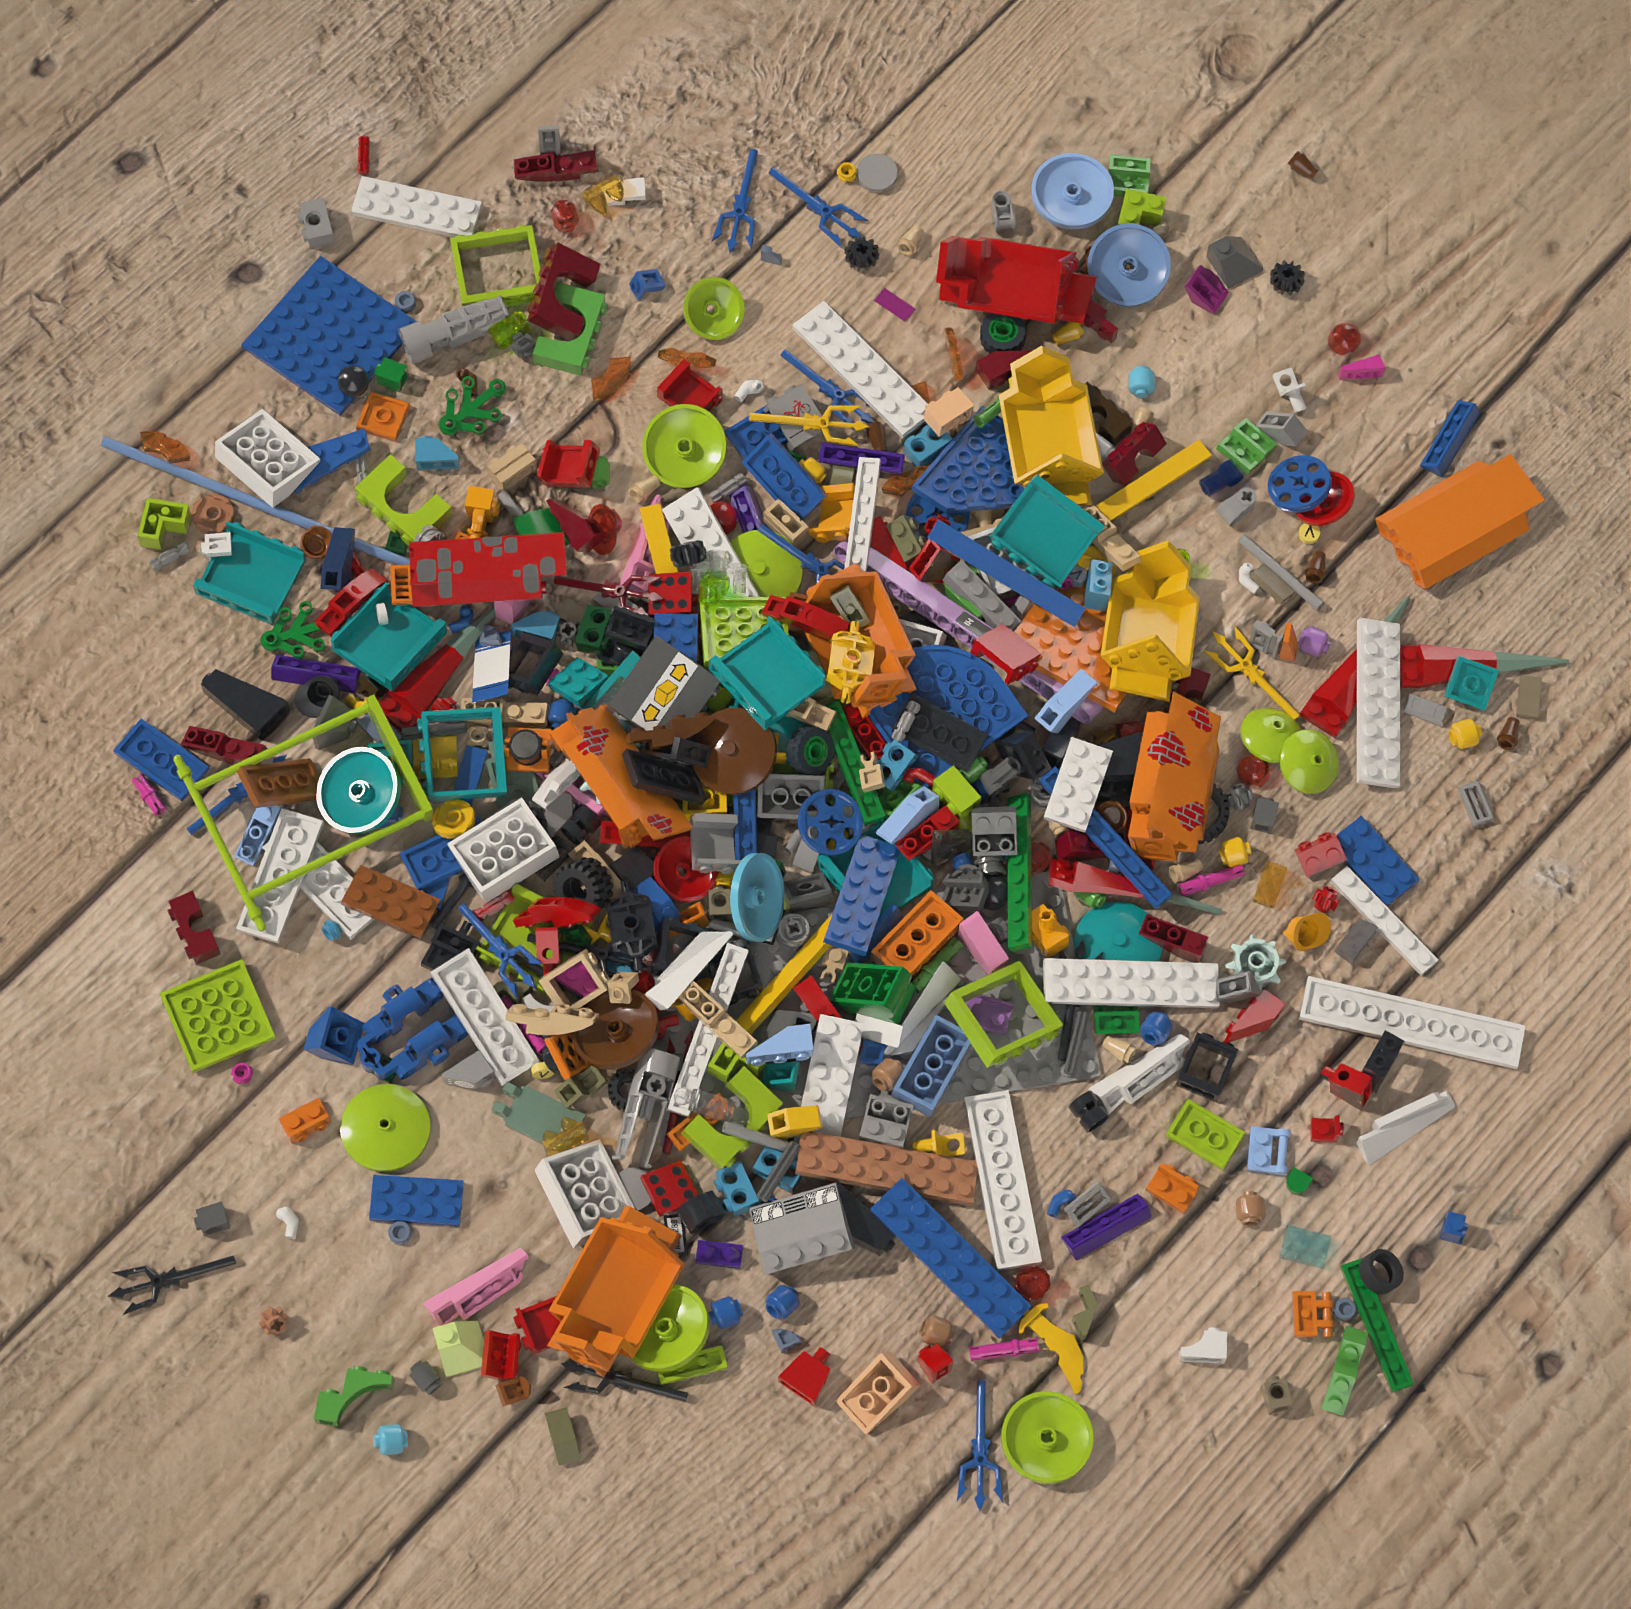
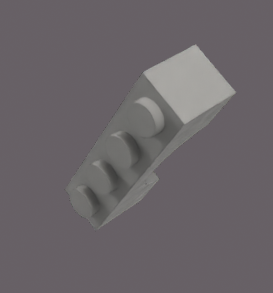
M963 560L957 563L943 578V581L957 596L964 597L979 610L986 624L993 629L1004 624L1014 631L1021 623V620Z

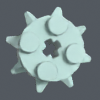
M1250 935V939L1244 942L1242 946L1231 945L1235 957L1225 967L1232 969L1234 975L1252 971L1261 993L1262 988L1271 982L1277 984L1281 982L1276 972L1278 966L1285 964L1286 960L1279 958L1277 950L1274 948L1276 942L1265 943V940L1255 939L1254 935Z

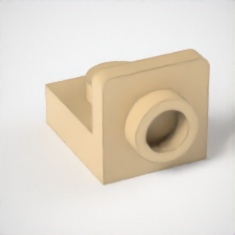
M617 972L607 982L611 1003L629 1004L632 1001L631 989L639 981L638 973Z

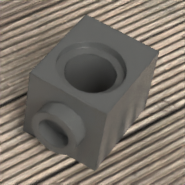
M1267 797L1258 798L1250 829L1271 834L1279 803Z
M222 1201L195 1209L197 1217L193 1218L197 1231L201 1230L204 1236L230 1229Z

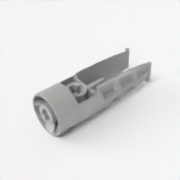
M500 295L497 298L483 300L445 312L440 315L441 318L423 325L417 321L399 328L398 331L408 359L414 365L432 358V352L447 346L451 348L457 347L491 332L503 324H507L506 316L509 313Z
M650 1049L637 1061L625 1113H623L616 1155L612 1156L613 1160L624 1159L636 1119L639 1117L649 1120L639 1168H651L649 1162L656 1147L660 1130L663 1127V1120L670 1102L681 1058L667 1052Z

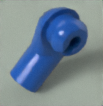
M469 605L460 607L461 615L459 620L448 624L452 634L470 625L474 612Z
M1065 1189L1055 1194L1051 1199L1047 1215L1057 1218L1061 1205L1065 1203L1070 1204L1076 1199L1075 1193Z

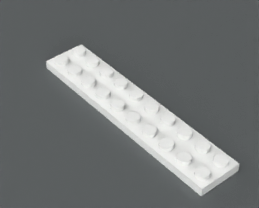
M1311 976L1307 978L1299 1020L1381 1038L1386 1030L1405 1041L1404 1044L1512 1069L1518 1068L1525 1025Z

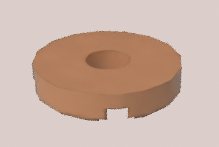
M210 494L205 498L198 499L191 512L195 527L203 534L224 533L227 530L226 522L233 523L235 518L231 502L224 496ZM210 511L219 512L216 518L212 519L207 516Z

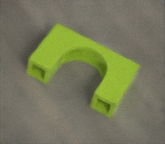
M390 454L355 487V498L359 504L370 508L375 518L385 521L390 531L400 534L403 542L409 546V542H414L417 533L421 534L423 532V527L432 525L439 529L453 516L452 508L440 496L435 494L419 510L413 513L402 514L392 510L386 503L387 497L407 477L406 467Z
M745 1066L726 1084L747 1107L749 1119L746 1128L762 1133L766 1128L764 1123L768 1120L767 1114L779 1111V1107L783 1102ZM699 1114L680 1133L718 1170L724 1166L729 1168L736 1161L734 1155L739 1150L743 1153L751 1145V1142L736 1136H726L717 1132Z

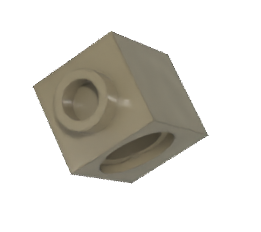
M715 887L713 890H709L710 922L714 918L732 921L731 889ZM718 900H722L726 904L722 907H718L714 903Z
M1279 1376L1266 1379L1261 1389L1268 1414L1290 1410L1293 1402L1286 1378L1279 1379ZM1271 1390H1279L1282 1393V1398H1274L1271 1395Z

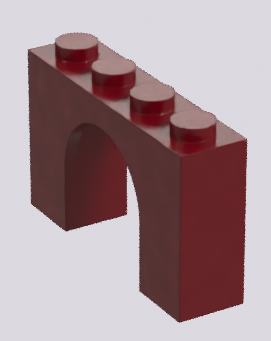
M558 242L552 247H548L544 254L546 260L539 271V283L533 290L535 296L528 307L529 315L527 321L567 341H572L580 336L585 318L566 309L558 302L554 293L556 277H564L587 288L596 282L601 264Z

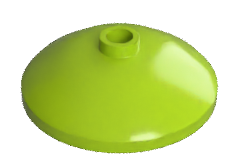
M708 277L696 282L688 290L683 303V314L689 328L698 336L708 340H720L732 335L741 325L745 312L744 300L738 288L730 281L720 277ZM709 305H712L713 311L711 313L707 310V307Z
M1259 708L1246 715L1241 724L1240 735L1245 747L1254 756L1270 763H1280V751L1284 742L1293 733L1301 731V728L1290 715L1274 708Z
M1310 729L1297 731L1286 739L1281 748L1279 758L1281 772L1287 783L1296 791L1304 794H1317L1328 789L1335 781L1339 769L1338 754L1333 743L1324 734Z

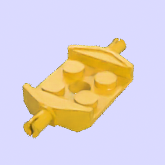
M856 621L851 622L849 632L839 631L833 634L830 642L832 645L826 681L842 690L841 702L846 704L851 701V692H856L865 677L872 675L875 643L871 638L860 634V623L857 622L855 625ZM847 655H853L857 660L853 661Z

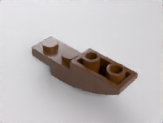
M707 712L696 713L694 717L686 718L685 714L675 715L667 723L668 728H666V725L654 726L653 730L647 731L643 727L631 729V732L626 735V744L648 742L649 751L671 747L675 737L688 740L701 732L715 718L714 715L708 716Z

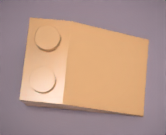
M884 1352L862 1372L836 1402L865 1434H868L902 1405L919 1388L920 1383L891 1352Z

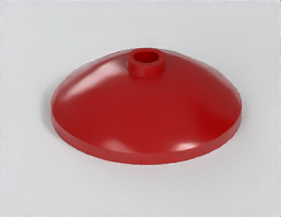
M1330 471L1332 485L1327 498L1314 509L1295 513L1302 522L1312 526L1328 525L1344 517L1351 509L1355 500V489L1352 482L1345 475ZM1320 481L1314 487L1321 488L1325 485V482ZM1303 497L1301 499V502L1307 503L1311 500L1312 497Z
M678 837L668 841L660 848L654 860L653 871L656 883L669 898L675 901L687 903L700 900L709 893V890L713 889L716 883L718 871L701 873L699 870H692L690 837ZM679 868L684 869V875L679 874Z

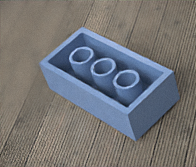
M935 1014L897 1081L891 1097L900 1102L914 1105L913 1109L931 1118L972 1045L963 1030Z

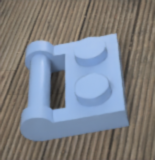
M1251 1126L1247 1172L1287 1175V1146L1291 1131L1288 1129ZM1273 1138L1279 1139L1276 1166L1270 1165Z

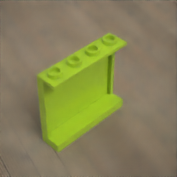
M516 883L511 890L515 901L509 905L506 904L490 932L496 938L502 936L504 943H507L512 948L522 945L537 958L536 944L527 942L528 934L536 935L535 928H552L554 924L553 922L548 924L540 922L530 928H525V926L515 927L513 919L522 911L528 910L527 908L534 901L543 898ZM593 923L583 924L593 930ZM562 932V941L570 943ZM485 939L481 947L477 946L476 948L478 959L487 965L491 963L497 966L499 970L501 960L499 957L494 956V952L488 950L490 944ZM549 949L546 952V957L548 959H550L553 956V951L551 949ZM563 951V963L568 961L570 956L574 957L577 954ZM516 961L527 975L533 976L536 990L543 995H547L539 983L541 976ZM508 962L504 973L506 975L510 973L516 976L519 982H523V977Z

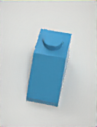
M422 436L421 438H415L417 470L459 469L458 455L437 437Z
M551 611L535 612L512 624V636L518 638L522 632L555 642L556 632L560 628L558 625L560 623V616Z

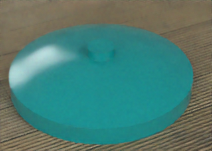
M356 747L343 751L327 764L320 776L317 787V802L321 814L330 825L348 834H364L379 828L391 817L399 802L401 792L399 773L393 762L377 750L367 747Z
M1107 902L1100 908L1096 906L1084 915L1075 932L1074 950L1077 949L1082 940L1084 942L1086 954L1083 955L1082 959L1094 960L1103 952L1101 960L1159 962L1162 952L1160 946L1139 935L1145 916L1148 913L1140 907L1126 902Z

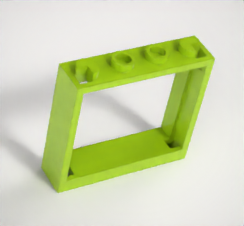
M519 225L516 228L510 229L500 228L492 232L482 231L473 235H458L455 238H450L462 307L483 300L497 298L500 295L505 306L531 303L535 296L533 290L540 279V264L532 225ZM528 240L536 284L467 295L459 255L460 250Z
M1020 961L952 991L944 1001V1004L987 1068L995 1064L1002 1065L1011 1056L1017 1058L1026 1049L1030 1048L1033 1050L1039 1047L1045 1040L1048 1042L1052 1041L1053 1038L1059 1036L1058 1032L1063 1026ZM1014 980L1045 1027L996 1050L965 1002Z

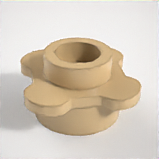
M476 726L470 727L467 730L469 734L468 746H488V728Z

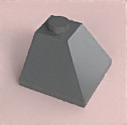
M1225 236L1208 246L1206 258L1228 289L1263 271V267L1242 237Z
M329 695L314 727L349 712L351 709L335 697ZM354 718L314 737L315 749L321 750L347 740L350 734L354 733L357 729V719Z

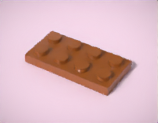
M311 758L240 767L237 771L254 808L317 800V787L320 776Z
M360 865L341 901V905L422 939L440 905V899Z

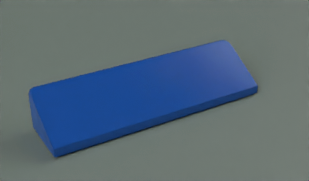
M1457 401L1420 464L1422 468L1437 476L1444 477L1480 415L1476 403Z

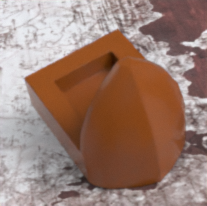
M521 1376L495 1385L503 1407L527 1399L532 1389L530 1381Z

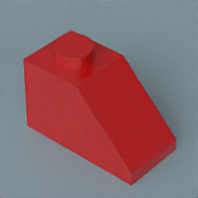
M938 1344L933 1347L927 1345L919 1351L920 1355H918L917 1362L931 1383L936 1382L951 1372L953 1360Z

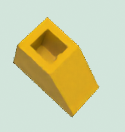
M817 1105L785 1108L767 1114L771 1136L782 1140L823 1128L819 1106Z

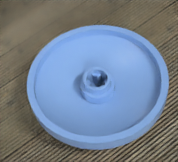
M1064 153L1045 161L1036 171L1031 187L1032 202L1037 212L1052 225L1072 230L1087 228L1102 220L1108 213L1114 196L1113 181L1107 169L1094 158L1079 153Z

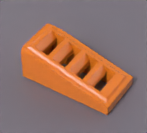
M390 565L392 606L413 605L410 565ZM408 576L405 579H395V577ZM395 583H408V585H395ZM396 590H409V592H396ZM396 596H409V599H396Z
M1287 623L1278 657L1283 660L1295 661L1298 640L1292 623Z
M701 902L679 912L681 917L678 919L681 923H696L700 925V928H705L710 924L707 912ZM671 930L669 931V937L682 934Z

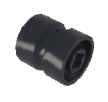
M582 805L572 814L573 819H568L560 828L565 837L576 846L584 840L587 841L589 833L593 834L601 826L600 819L590 809Z
M1091 1090L1080 1095L1068 1107L1076 1118H1080L1079 1123L1086 1133L1097 1129L1110 1117L1104 1106L1098 1105L1099 1100Z

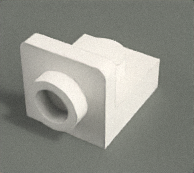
M230 532L205 534V542H201L202 555H206L208 562H210L212 557L232 555Z

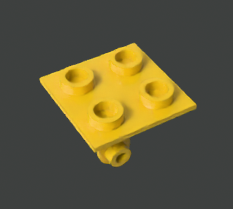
M456 736L430 738L433 778L457 777ZM423 739L413 740V770L417 779H426V775L421 774V761H424V753H420L419 740Z

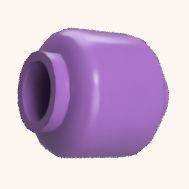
M1310 626L1308 629L1304 628L1298 641L1300 650L1316 658L1322 652L1326 654L1331 644L1328 641L1329 634L1314 626Z

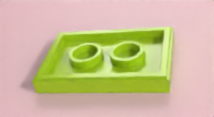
M1187 1099L1165 1137L1223 1171L1246 1132L1192 1100Z

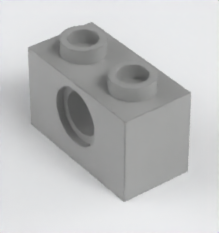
M324 198L299 203L301 211L297 212L299 223H304L305 229L302 230L304 242H309L310 249L334 244Z

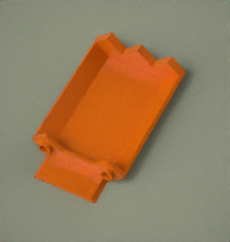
M1509 454L1492 465L1477 461L1375 518L1381 537L1392 542L1397 559L1409 565L1414 583L1427 589L1530 530L1528 525L1529 518L1525 511L1545 501V499L1514 457Z

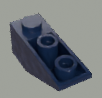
M334 527L322 566L320 589L339 592L351 582L355 539L354 528Z

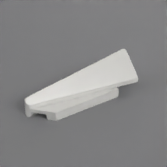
M566 756L563 757L533 796L532 800L546 809L581 776L572 761H568Z
M731 931L701 932L657 978L659 983L645 993L647 998L659 1010L668 1009L731 938L733 933Z
M945 962L941 963L902 1023L903 1029L899 1048L888 1045L884 1052V1058L900 1054H913L935 1014L939 1015L944 1008L946 996L961 981L960 977Z
M1178 1034L1091 1086L1088 1090L1093 1091L1099 1100L1098 1103L1104 1106L1109 1114L1124 1100L1132 1104L1183 1067L1185 1059L1182 1055L1185 1046L1190 1044V1040Z
M1448 1091L1440 1094L1435 1092L1374 1120L1372 1124L1374 1131L1360 1136L1356 1142L1366 1163L1371 1165L1451 1111L1455 1107V1103Z

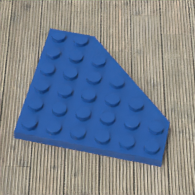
M983 405L912 486L911 491L945 513L1010 508L1024 490V487L1014 482L1003 418L997 415L982 428L976 426L973 421L975 420L973 417L986 408Z

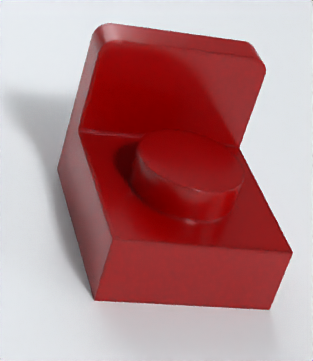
M1335 1115L1333 1119H1310V1142L1337 1143L1340 1136H1343L1344 1123L1340 1122V1115Z

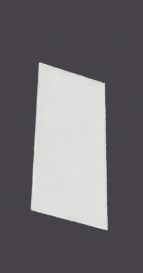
M861 1014L856 1015L855 1021L864 1023L861 1038L899 1048L903 1026Z

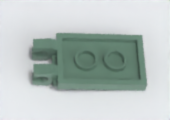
M492 741L488 742L491 758L486 760L492 788H497ZM505 771L507 795L506 797H495L498 810L517 798L534 802L532 798L538 791L534 772ZM534 802L541 810V806Z
M506 1082L504 1085L503 1094L514 1099L510 1108L498 1101L492 1107V1113L504 1118L503 1121L506 1127L558 1153L569 1149L586 1117L585 1114L571 1107L566 1109L561 1102L527 1085L525 1087L521 1086L519 1089L509 1082Z

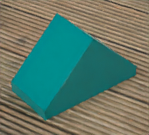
M794 1061L766 1064L762 1083L767 1088L795 1093L800 1063Z

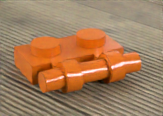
M1293 1291L1294 1338H1317V1329L1323 1330L1324 1338H1332V1329L1335 1326L1332 1320L1334 1304L1331 1300V1292H1322V1300H1316V1291ZM1317 1309L1323 1311V1320H1317Z

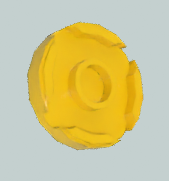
M459 799L448 800L444 805H439L434 810L431 822L438 835L447 839H456L473 828L476 816L473 808L466 801Z

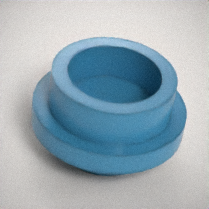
M325 921L324 926L321 927L325 937L330 941L341 938L340 932L342 930L339 924L335 921Z

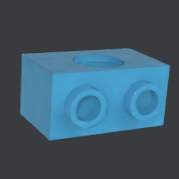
M1091 559L1085 583L1084 608L1099 611L1106 610L1111 596V562Z

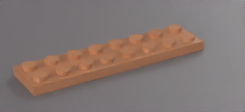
M811 1131L801 1133L796 1175L889 1191L903 1178L923 1198L967 1206L973 1205L978 1168L976 1161L905 1148L900 1149L893 1146Z

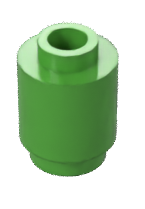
M599 456L591 486L595 489H604L605 486L610 484V463L606 457Z
M981 755L977 756L969 773L961 769L958 771L968 783L973 784L979 779L981 774L987 771L986 767L989 764Z
M1073 892L1079 900L1092 909L1096 906L1100 908L1106 901V893Z

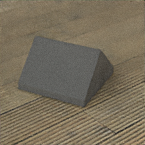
M822 872L783 882L784 899L788 913L806 911L831 904L832 891Z

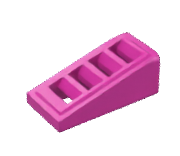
M1375 355L1341 366L1338 377L1340 380L1383 377L1385 365L1381 356Z

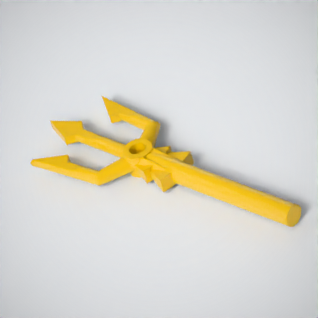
M828 406L822 417L815 414L812 416L806 412L804 417L749 414V421L803 426V431L811 428L812 430L820 429L827 442L856 447L860 446L849 437L847 439L831 437L828 426L854 428L855 431L869 428V426L858 420L855 423L829 421L832 411H847L851 413L861 406Z
M1234 625L1236 640H1240L1249 650L1244 659L1225 641V636L1212 632L1217 645H1222L1239 664L1229 667L1218 658V653L1205 650L1203 652L1228 673L1244 672L1245 677L1249 678L1251 685L1257 683L1296 721L1300 714L1263 678L1265 672L1257 669V665L1252 664L1251 661L1255 649Z

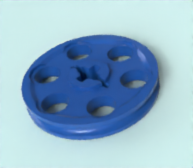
M1299 455L1288 458L1278 464L1269 476L1267 487L1272 502L1279 509L1290 513H1301L1314 509L1327 498L1331 490L1332 480L1327 466L1320 459L1309 455ZM1292 465L1299 466L1296 471H1288V468ZM1312 466L1319 467V469L1316 472H1308L1309 468ZM1278 480L1285 481L1281 486H1274V483ZM1320 481L1325 482V485L1321 488L1314 487ZM1283 496H1291L1287 502L1280 501ZM1303 497H1312L1311 500L1307 503L1301 502V499Z
M916 493L910 498L906 515L915 518L919 527L926 525L929 518H937V516H934V513L938 512L942 516L947 517V520L951 522L952 528L959 532L966 531L969 524L970 511L945 513ZM920 507L923 513L921 515H914L911 509ZM955 515H962L965 520L962 523H955L953 517ZM922 534L928 541V535Z
M826 789L812 794L804 801L798 814V829L801 838L810 849L822 855L832 856L848 851L859 840L863 828L862 814L857 803L848 794L836 789ZM828 794L832 795L835 799L832 807L825 803V797ZM809 805L816 807L817 815L815 817L808 815L807 808ZM845 806L852 808V817L847 818L844 816L843 809ZM828 819H831V821L841 822V823L834 824V825H832L831 828H830V824L819 823V822H823V821H826V820H828ZM810 827H814L818 832L815 839L808 836V829ZM845 828H850L853 831L851 840L844 837L843 832ZM828 838H832L835 841L836 846L834 850H829L826 847V840Z

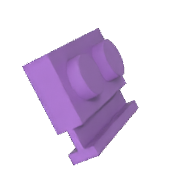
M979 995L968 1001V1008L983 1030L1001 1035L1006 1034L1014 1003L985 995Z

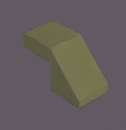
M497 982L493 986L500 999L504 995L508 996L515 1005L521 1004L523 1002L522 998L533 992V988L523 982H512L516 983L517 999L505 982Z
M590 1066L577 1078H568L554 1092L565 1108L568 1109L594 1095L609 1080L601 1069Z
M1088 1284L1081 1287L1078 1292L1086 1310L1073 1315L1072 1323L1081 1341L1086 1339L1098 1306Z
M567 1407L545 1413L558 1464L563 1465L580 1460L581 1457Z

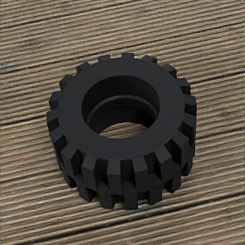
M582 857L564 865L555 874L554 878L556 881L553 882V887H555L553 891L554 896L583 900L602 909L611 901L610 897L613 896L611 889L614 887L613 883L610 882L612 877L610 874H607L606 871L608 869L605 866L602 867L600 861H594V858ZM580 880L585 885L587 894L582 890Z

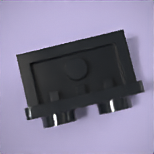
M614 606L604 637L645 651L653 631L655 619L645 614L632 612L625 607Z

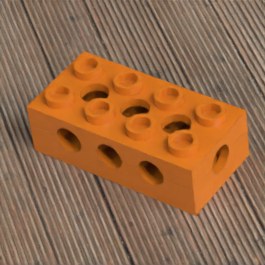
M930 890L871 951L870 960L876 965L903 966L911 973L912 980L921 968L959 931V925L963 922L964 918ZM934 922L936 925L931 926L927 923ZM918 937V938H920V939H922V940H920V941H915V940H913L912 938ZM903 952L906 956H899L898 953Z

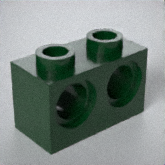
M587 604L575 640L579 652L603 657L605 649L607 650L610 645V639L605 638L604 635L612 616V609ZM598 620H604L602 623H596ZM598 638L596 642H590L592 639Z

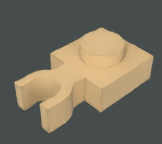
M871 752V759L869 761H866L864 755H861V762L865 766L864 769L859 770L862 790L869 792L885 787L883 769L880 764H877L876 754Z
M832 945L829 947L821 963V966L827 968L822 972L820 981L823 982L824 977L830 975L832 976L831 985H834L836 980L835 972H843L849 954L847 950Z

